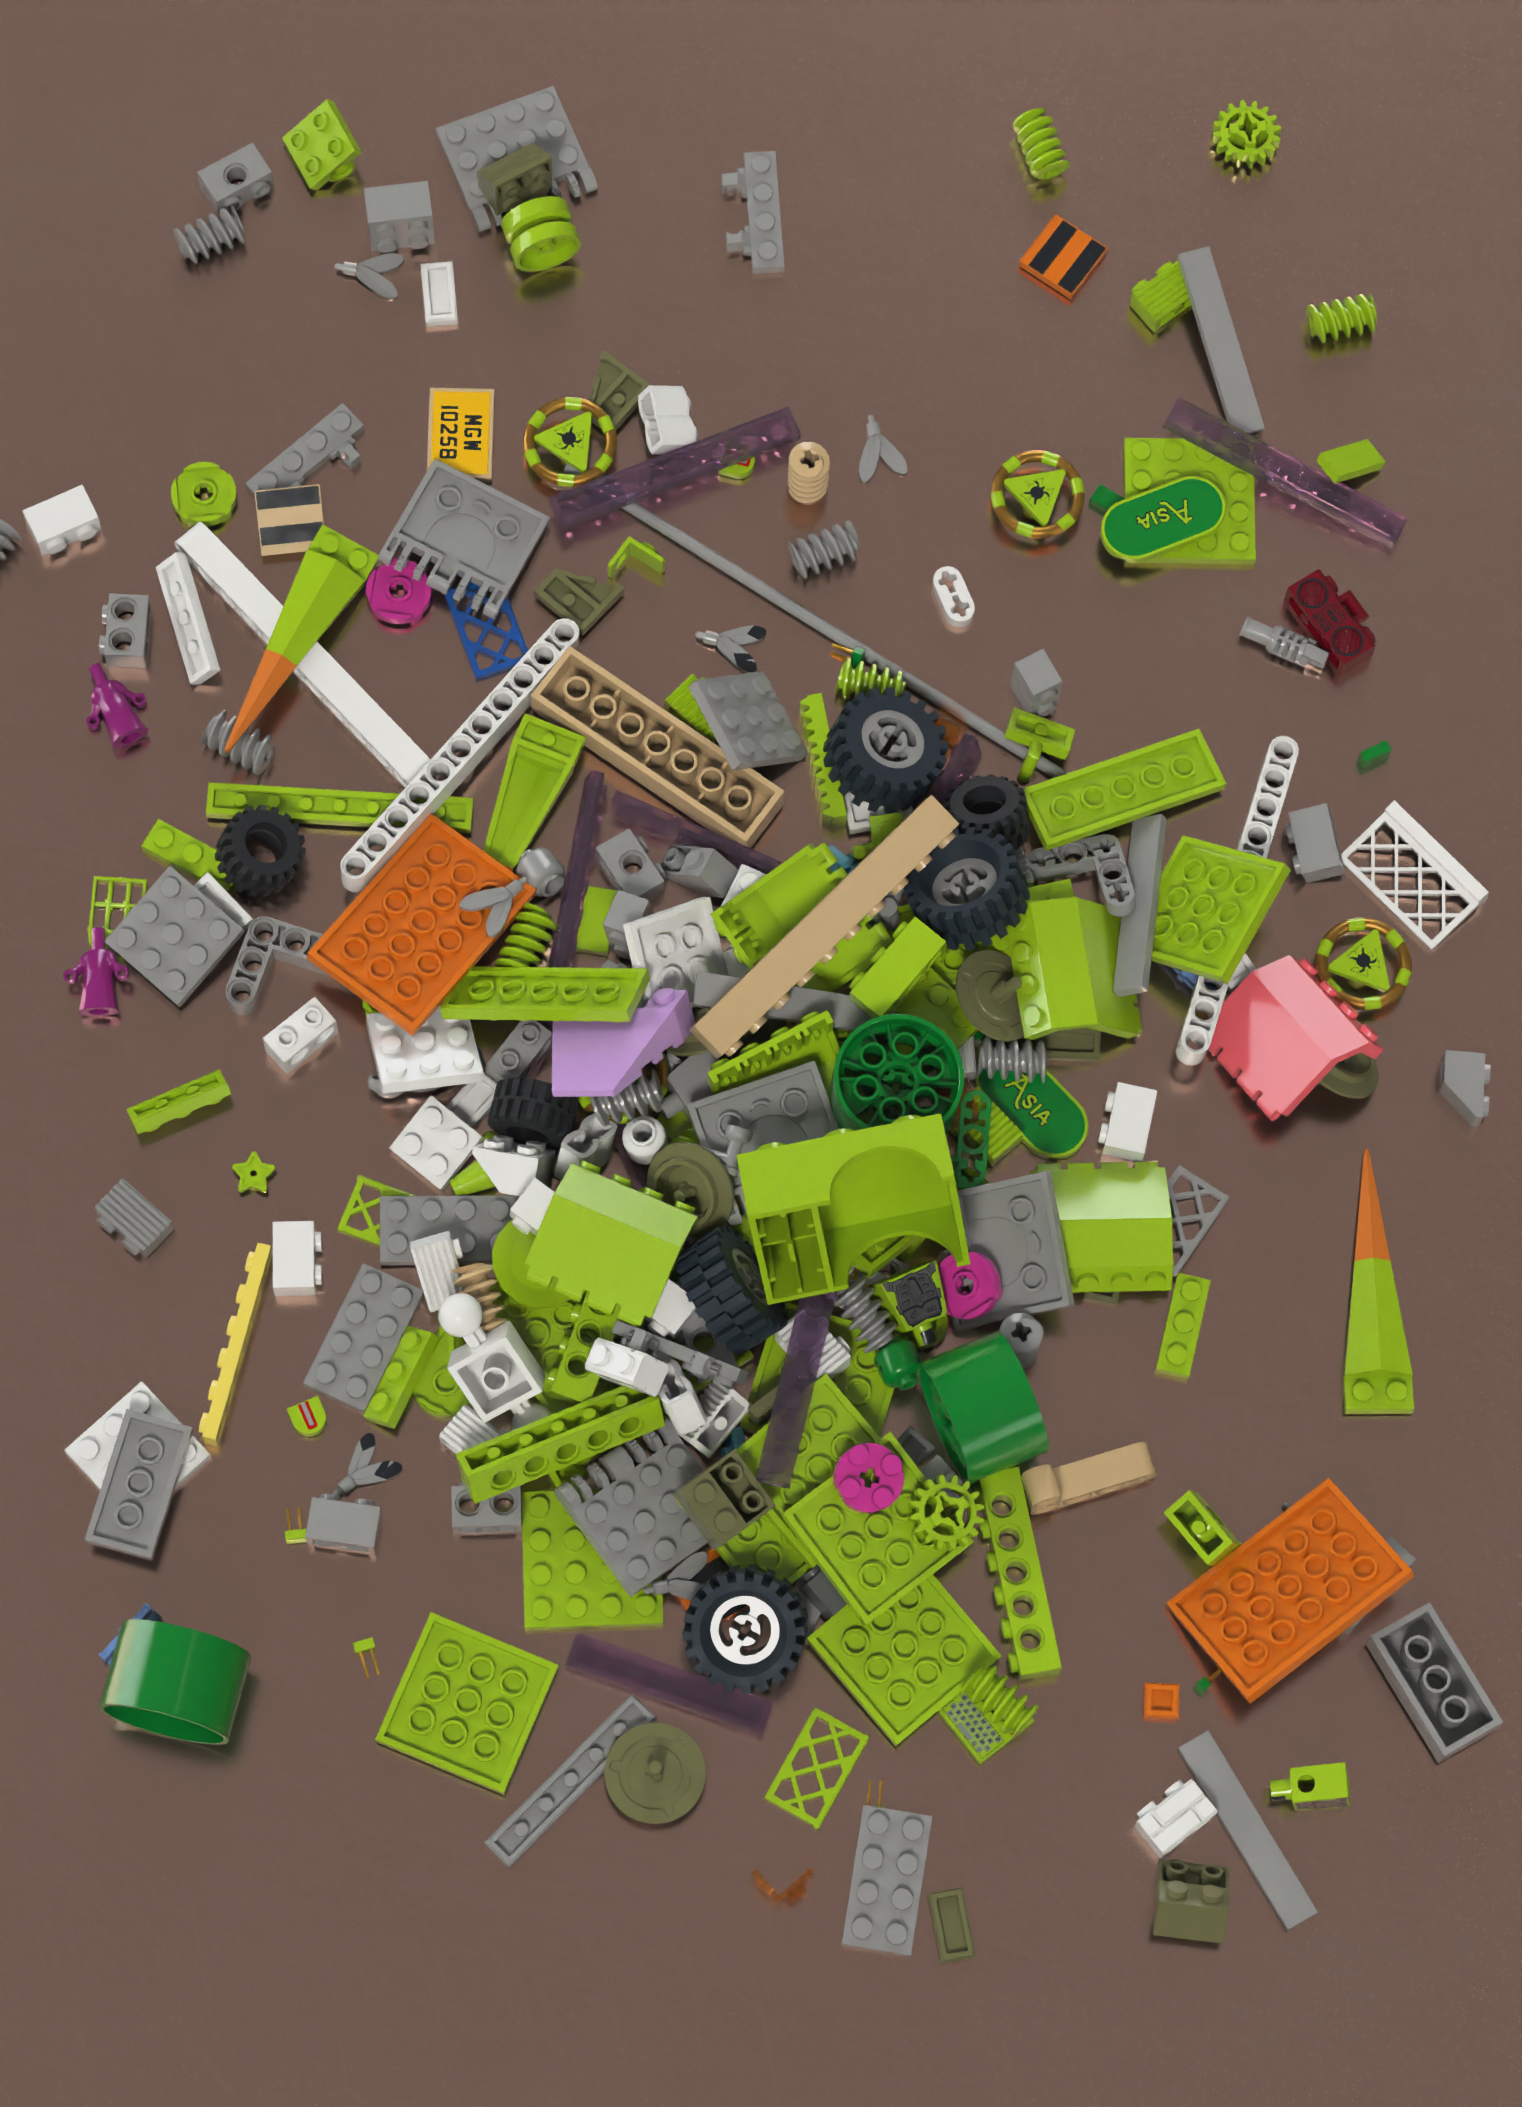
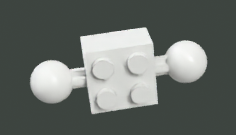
M456 1293L447 1297L439 1308V1323L445 1332L455 1337H463L466 1341V1344L451 1352L447 1369L483 1423L511 1409L514 1414L511 1422L513 1431L552 1415L551 1411L544 1405L529 1401L530 1398L543 1391L546 1375L510 1320L484 1333L480 1327L483 1316L482 1308L474 1297L465 1293Z

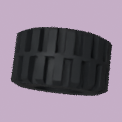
M990 774L986 777L978 775L974 776V779L961 781V785H955L951 788V793H948L945 797L943 807L959 823L955 829L959 830L960 835L966 834L967 827H976L978 834H981L984 828L992 830L994 837L998 833L1004 836L1007 844L1010 842L1014 851L1018 850V845H1023L1026 842V836H1029L1030 832L1027 800L1023 788H1020L1014 780L1008 781L1007 777L1000 776L998 778Z
M258 805L255 810L250 806L245 808L242 813L239 811L234 815L216 844L218 850L215 853V861H221L217 867L220 874L225 873L227 875L224 880L228 885L233 882L237 885L236 891L241 893L245 889L248 891V896L253 897L258 892L261 893L262 897L269 896L272 891L276 894L284 886H287L301 867L302 859L306 852V848L302 847L305 843L304 835H298L300 827L297 822L292 824L289 821L291 819L290 815L287 813L284 816L278 813L279 809L272 807L270 811L266 810V805ZM259 840L268 845L275 856V862L266 863L255 859L247 850L245 841Z
M523 1077L506 1078L498 1081L487 1124L499 1135L513 1137V1141L526 1145V1141H538L546 1143V1148L561 1147L565 1136L573 1130L579 1102L576 1097H553L552 1084L545 1081Z

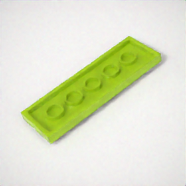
M1196 729L1023 788L1027 800L1028 816L1045 851L1219 792L1225 789L1227 783L1200 729Z
M474 966L444 999L439 1009L443 1019L630 1022L650 981V976L647 968Z

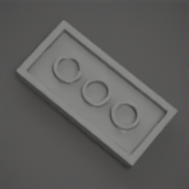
M380 1196V1265H415L410 1242L450 1231L452 1240L459 1238L464 1258L458 1259L460 1265L477 1263L492 1265V1249L496 1237L505 1225L513 1219L510 1217V1209L515 1204L516 1196Z
M363 1263L303 1382L304 1387L364 1414L407 1325H410L424 1297V1291Z
M126 1409L84 1539L86 1543L153 1560L194 1431L193 1427Z
M863 1805L841 1946L911 1957L932 1816Z

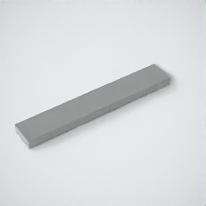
M1207 246L1180 253L1177 256V260L1232 439L1262 432L1265 429L1210 247Z
M1163 814L1147 816L1132 821L1127 868L1134 889L1136 907L1129 915L1121 916L1113 992L1118 997L1148 992L1167 819Z
M698 971L696 973L692 1006L710 1009L741 978ZM795 986L787 992L791 998L780 1009L776 1011L771 1007L763 1015L765 1018L800 1023V1020L809 1013L817 1011L820 1014L828 1010L834 1021L833 1028L846 1031H854L863 1023L873 1019L850 1001V995Z
M632 1693L484 1844L510 1869L604 1774L608 1753L616 1740L633 1727L645 1723H654L657 1717Z
M1206 1731L1178 1747L1177 1750L1204 1795L1217 1809L1218 1813L1216 1815L1286 1931L1316 1915L1318 1911L1210 1732Z

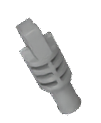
M1248 616L1239 634L1241 637L1243 636L1266 646L1265 650H1268V653L1304 668L1307 664L1323 669L1329 657L1328 652L1315 646L1317 641L1280 625H1275L1272 628Z

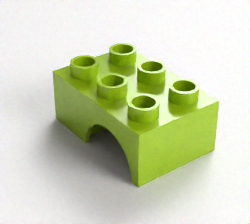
M941 1113L925 1117L905 1115L897 1118L891 1124L856 1131L836 1129L821 1138L791 1144L772 1142L760 1146L756 1151L737 1154L747 1217L768 1305L849 1289V1274L857 1258L872 1245L892 1237L910 1235L929 1238L944 1246L951 1253L957 1267L971 1264L955 1175Z

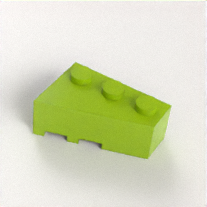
M914 917L910 923L902 922L892 936L895 938L888 948L882 946L871 959L874 965L866 974L861 971L849 985V988L852 989L850 991V1001L871 1018L892 1014L907 999V994L917 983L921 984L927 978L925 973L935 961L940 964L946 958V941L917 917Z

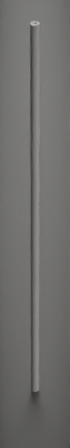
M568 463L563 471L566 474H581L580 471ZM599 478L585 485L841 646L854 650L856 647L865 649L864 660L872 665H877V668L881 671H884L886 667L889 668L892 678H894L898 671H902L903 682L907 681L906 686L1025 760L1029 749L1028 746L1004 738V731ZM1042 755L1036 765V768L1052 778L1069 773Z

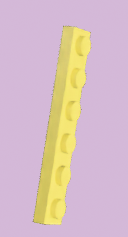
M257 1243L255 1252L250 1251L247 1257L245 1271L249 1272L246 1284L241 1283L236 1296V1303L240 1304L237 1316L232 1315L230 1317L227 1327V1335L231 1336L228 1348L221 1349L217 1364L218 1368H222L218 1381H212L208 1394V1400L212 1401L209 1413H203L199 1425V1432L203 1433L202 1437L206 1445L218 1447L272 1261L273 1251L270 1245Z

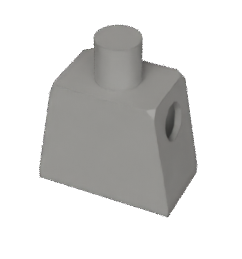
M711 1052L689 1056L667 1076L668 1090L671 1094L663 1099L660 1111L666 1120L683 1111L691 1122L686 1105L713 1095L707 1082V1072L711 1071L710 1067L719 1059H716Z

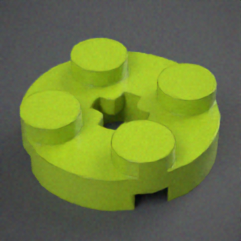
M197 462L188 465L183 469V473L178 476L177 480L175 478L171 486V499L175 511L185 524L196 525L198 522H202L206 527L230 519L232 510L237 502V491L233 477L220 469L219 465L211 462ZM202 488H207L208 493H213L212 497L205 501H201L195 495L200 494Z

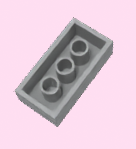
M1430 1602L1371 1635L1365 1643L1438 1763L1494 1732L1503 1723V1720Z

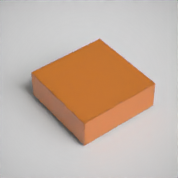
M1145 1682L1143 1719L1178 1721L1180 1684Z

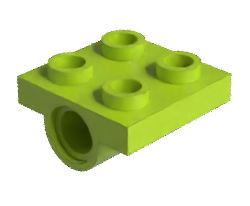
M328 99L322 102L282 137L309 188L316 191L328 181L335 182L349 176L356 167L353 160L362 153L336 104Z

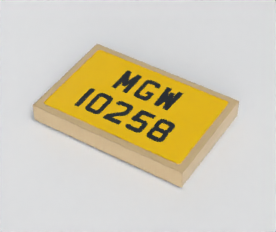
M430 388L427 470L435 458L482 483H492L494 389Z

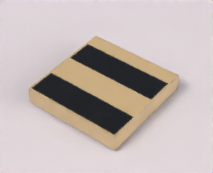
M320 484L254 491L261 555L306 552L322 524L324 525Z

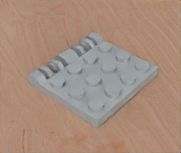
M554 86L435 128L436 136L479 233L491 229L486 208H488L496 226L501 225L503 216L502 214L498 216L495 214L478 187L477 171L532 142L551 156L553 186L549 189L551 196L562 198V193L557 183L566 180L568 189L574 198L581 196L575 176L578 177L585 194L598 190L596 178L587 163Z
M434 458L384 544L377 560L390 566L400 547H403L404 549L394 569L402 572L406 568L413 552L422 557L414 569L413 579L420 581L431 561L435 563V566L426 581L427 586L447 595L458 575L462 579L456 588L453 599L460 601L465 596L470 582L480 586V589L472 600L471 608L478 611L488 591H490L492 594L482 614L495 619L545 531L550 517Z
M815 1060L686 1105L699 1145L725 1153L730 1141L725 1136L727 1124L753 1132L751 1141L742 1145L740 1154L756 1151L760 1146L772 1142L791 1144L821 1138L827 1133L839 1129ZM738 1171L737 1177L730 1176L733 1185L734 1197L739 1196L741 1207L748 1221L740 1172ZM735 1198L731 1216L727 1221V1225L730 1227L742 1223Z
M1050 1171L1038 1172L957 1191L968 1252L982 1253L994 1263L1000 1275L1003 1293L993 1309L981 1318L971 1320L959 1319L953 1316L954 1331L1001 1322L1014 1313L1034 1315L1075 1306ZM948 1250L941 1252L942 1261L951 1255ZM964 1278V1285L960 1289L969 1288L971 1293L974 1285L973 1280Z
M664 1415V1427L642 1435L643 1440L653 1452L652 1456L647 1458L645 1451L639 1443L632 1439L624 1443L626 1450L618 1445L599 1458L601 1468L597 1463H592L587 1467L590 1478L600 1490L594 1496L589 1485L578 1474L570 1478L571 1484L566 1481L554 1489L558 1501L630 1598L708 1544L692 1520L675 1501L676 1498L673 1495L674 1492L703 1472L704 1469L680 1439L672 1422Z

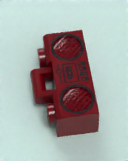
M1318 569L1288 587L1284 601L1311 638L1317 641V646L1329 653L1328 661L1339 676H1342L1372 657L1376 647L1374 644L1376 639L1367 626L1362 628L1360 625L1369 618V615L1351 590L1338 596V587L1333 578L1329 575L1324 576L1321 570ZM1344 604H1345V606L1347 607V609L1350 611V613L1353 615L1352 618H1351V616L1348 614V612L1346 611V609L1343 607Z

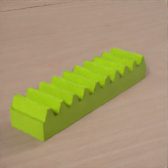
M822 693L807 695L806 698L800 701L799 715L802 716V728H805L804 739L807 740V752L810 753L809 764L812 765V777H815L814 788L817 789V801H820L819 812L822 814V825L831 827V829L846 826L847 813L843 795L838 791L841 784L839 780L834 783L831 782L828 775L833 767L825 768L823 761L828 753L823 752V747L828 738L826 736L829 732Z

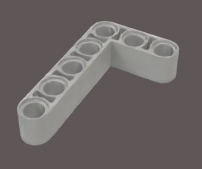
M261 916L254 919L248 927L226 986L229 1008L237 1015L243 1016L252 1013L256 1009L275 959L330 976L306 959L307 952L323 934L270 917ZM261 931L273 933L272 937L266 941H260L256 938L257 934ZM292 941H301L305 944L298 951H292L287 948ZM250 961H258L262 964L256 971L245 969L246 964ZM239 991L250 993V997L245 1001L240 1002L233 999L234 995Z

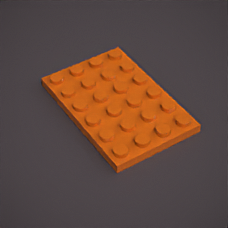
M431 813L307 952L306 959L411 1036H414L442 1004L444 999L456 988L515 920L518 913L524 909L525 903H529L535 897L536 889L526 882L523 885L524 889L513 898L512 907L503 930L493 938L488 937L486 922L492 907L474 912L464 911L460 908L461 900L475 892L498 887L505 888L514 879L519 880L521 878Z
M1327 1478L1166 1602V1605L1251 1704L1415 1576L1411 1568L1330 1478Z

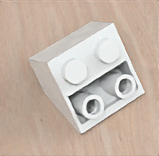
M494 1135L493 1139H485L483 1143L473 1147L472 1154L500 1193L521 1196L534 1178H537L548 1188L551 1187L556 1150L546 1149V1143L526 1141V1145L513 1143V1137Z

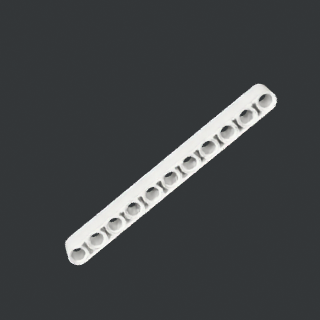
M198 522L174 542L175 547L180 553H186L188 563L268 645L283 605L202 522ZM317 642L293 672L398 782L406 788L430 761L429 757Z
M562 618L555 621L346 853L341 860L340 868L341 881L347 890L358 893L369 884L431 813L434 814L530 707V695L569 645L578 651L579 628L574 621ZM562 636H567L571 638V640L567 642H562L558 640V638ZM541 659H547L551 662L549 664L542 665L539 664L537 661ZM520 682H527L530 684V686L526 688H521L517 686V684ZM500 705H506L510 707L508 710L500 711L496 709V707ZM479 728L488 729L489 732L485 734H478L475 732V730ZM459 751H464L469 755H467L466 757H457L454 754ZM439 774L448 777L443 781L433 779L434 776ZM416 798H423L427 800L424 804H415L412 802ZM397 821H401L406 824L404 827L395 828L391 826L392 823ZM374 845L385 847V849L379 852L370 850ZM352 869H361L364 871L362 874L357 876L348 873Z
M1288 736L1276 737L1272 740L1267 750L1236 849L1238 851L1264 858L1268 856L1299 752L1297 743ZM1275 753H1282L1288 759H1280ZM1266 781H1273L1277 783L1279 787L1272 788L1266 783ZM1257 810H1266L1271 816H1263ZM1248 838H1256L1262 845H1254ZM1200 975L1197 976L1176 1045L1177 1058L1185 1065H1197L1204 1059L1211 1044L1228 984ZM1204 983H1213L1217 986L1218 990H1209L1205 987ZM1195 1012L1207 1014L1209 1020L1199 1019ZM1193 1041L1200 1046V1049L1193 1050L1187 1046L1186 1042Z

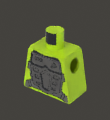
M936 1260L921 1262L867 1286L875 1288V1292L872 1295L873 1299H882L883 1302L879 1307L880 1311L889 1310L890 1315L886 1319L887 1323L895 1321L898 1324L893 1331L894 1333L912 1330L918 1347L938 1340L931 1321L947 1315V1308Z
M1345 1762L1290 1768V1779L1270 1780L1272 1801L1292 1800L1295 1810L1351 1807L1349 1776ZM1310 1783L1315 1785L1310 1792L1305 1793L1301 1791L1304 1784Z

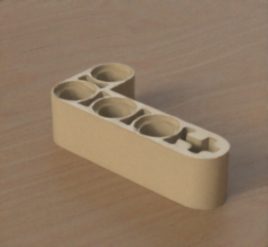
M1138 1442L1056 1468H1052L1051 1464L1040 1465L1023 1472L1021 1479L1030 1514L1036 1515L1148 1481L1156 1477L1157 1472L1147 1443Z

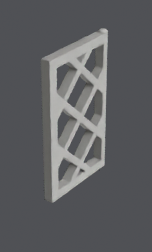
M1181 1165L1177 1167L1167 1182L1174 1216L1172 1218V1225H1176L1179 1241L1173 1242V1249L1181 1248L1183 1254L1177 1264L1173 1265V1276L1178 1275L1230 1199L1228 1195L1222 1193ZM1181 1176L1191 1183L1192 1191L1174 1194L1173 1186ZM1211 1195L1219 1203L1212 1212L1204 1213L1200 1197ZM1194 1198L1198 1214L1180 1217L1176 1200ZM1200 1221L1201 1229L1195 1238L1186 1240L1182 1223Z

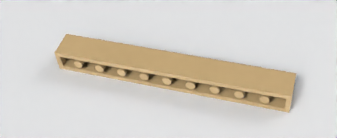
M932 795L926 798L715 1003L689 1031L716 1059L724 1053L728 1057L733 1055L744 1044L740 1038L748 1030L754 1034L767 1021L763 1015L771 1007L776 1011L780 1009L791 998L787 992L795 984L801 988L813 977L815 973L811 968L819 961L826 964L839 951L835 945L843 937L849 941L862 929L858 922L867 914L870 918H873L886 905L882 899L890 891L896 895L909 883L906 876L914 868L917 872H920L933 859L929 853L937 845L943 849L956 837L952 831L959 823Z

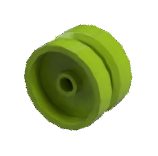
M554 196L535 198L516 206L503 217L501 227L507 243L511 245L509 249L517 269L526 272L547 270L566 262L579 251L581 241L575 225L571 224L572 216L566 200Z

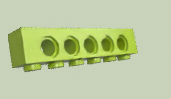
M585 1290L587 1293L583 1304L576 1302L569 1322L575 1324L571 1336L564 1334L558 1354L563 1355L560 1366L559 1368L552 1366L546 1382V1386L551 1387L549 1397L573 1406L593 1398L600 1379L598 1375L589 1371L577 1376L568 1369L569 1363L574 1360L586 1363L594 1343L588 1344L582 1341L580 1333L584 1329H593L598 1333L599 1338L613 1342L616 1334L612 1333L617 1320L621 1321L618 1319L622 1308L619 1304L616 1305L612 1316L587 1306L586 1302L590 1295V1292Z
M621 1386L456 1453L462 1482L474 1504L662 1428L665 1426L658 1395L654 1397Z
M1019 1467L1008 1468L976 1481L977 1485H972V1492L978 1491L980 1494L974 1500L975 1504L984 1505V1509H982L984 1515L982 1519H984V1522L980 1524V1531L983 1539H989L991 1551L986 1552L989 1571L996 1572L998 1585H993L996 1605H1003L1005 1618L1000 1619L1003 1638L1010 1639L1012 1652L1007 1653L1010 1672H1017L1018 1681L1020 1682L1057 1675L1060 1673L1062 1666ZM996 1501H1004L1010 1506L1011 1511L1006 1515H999L994 1512L992 1504ZM1004 1534H1011L1017 1539L1018 1545L1014 1548H1005L1000 1544L999 1537ZM1011 1567L1020 1568L1025 1578L1019 1582L1011 1581L1007 1577L1006 1571ZM1020 1600L1026 1601L1030 1604L1032 1612L1024 1616L1019 1615L1015 1612L1013 1604ZM1025 1634H1032L1038 1639L1039 1646L1035 1649H1027L1021 1644L1020 1638Z

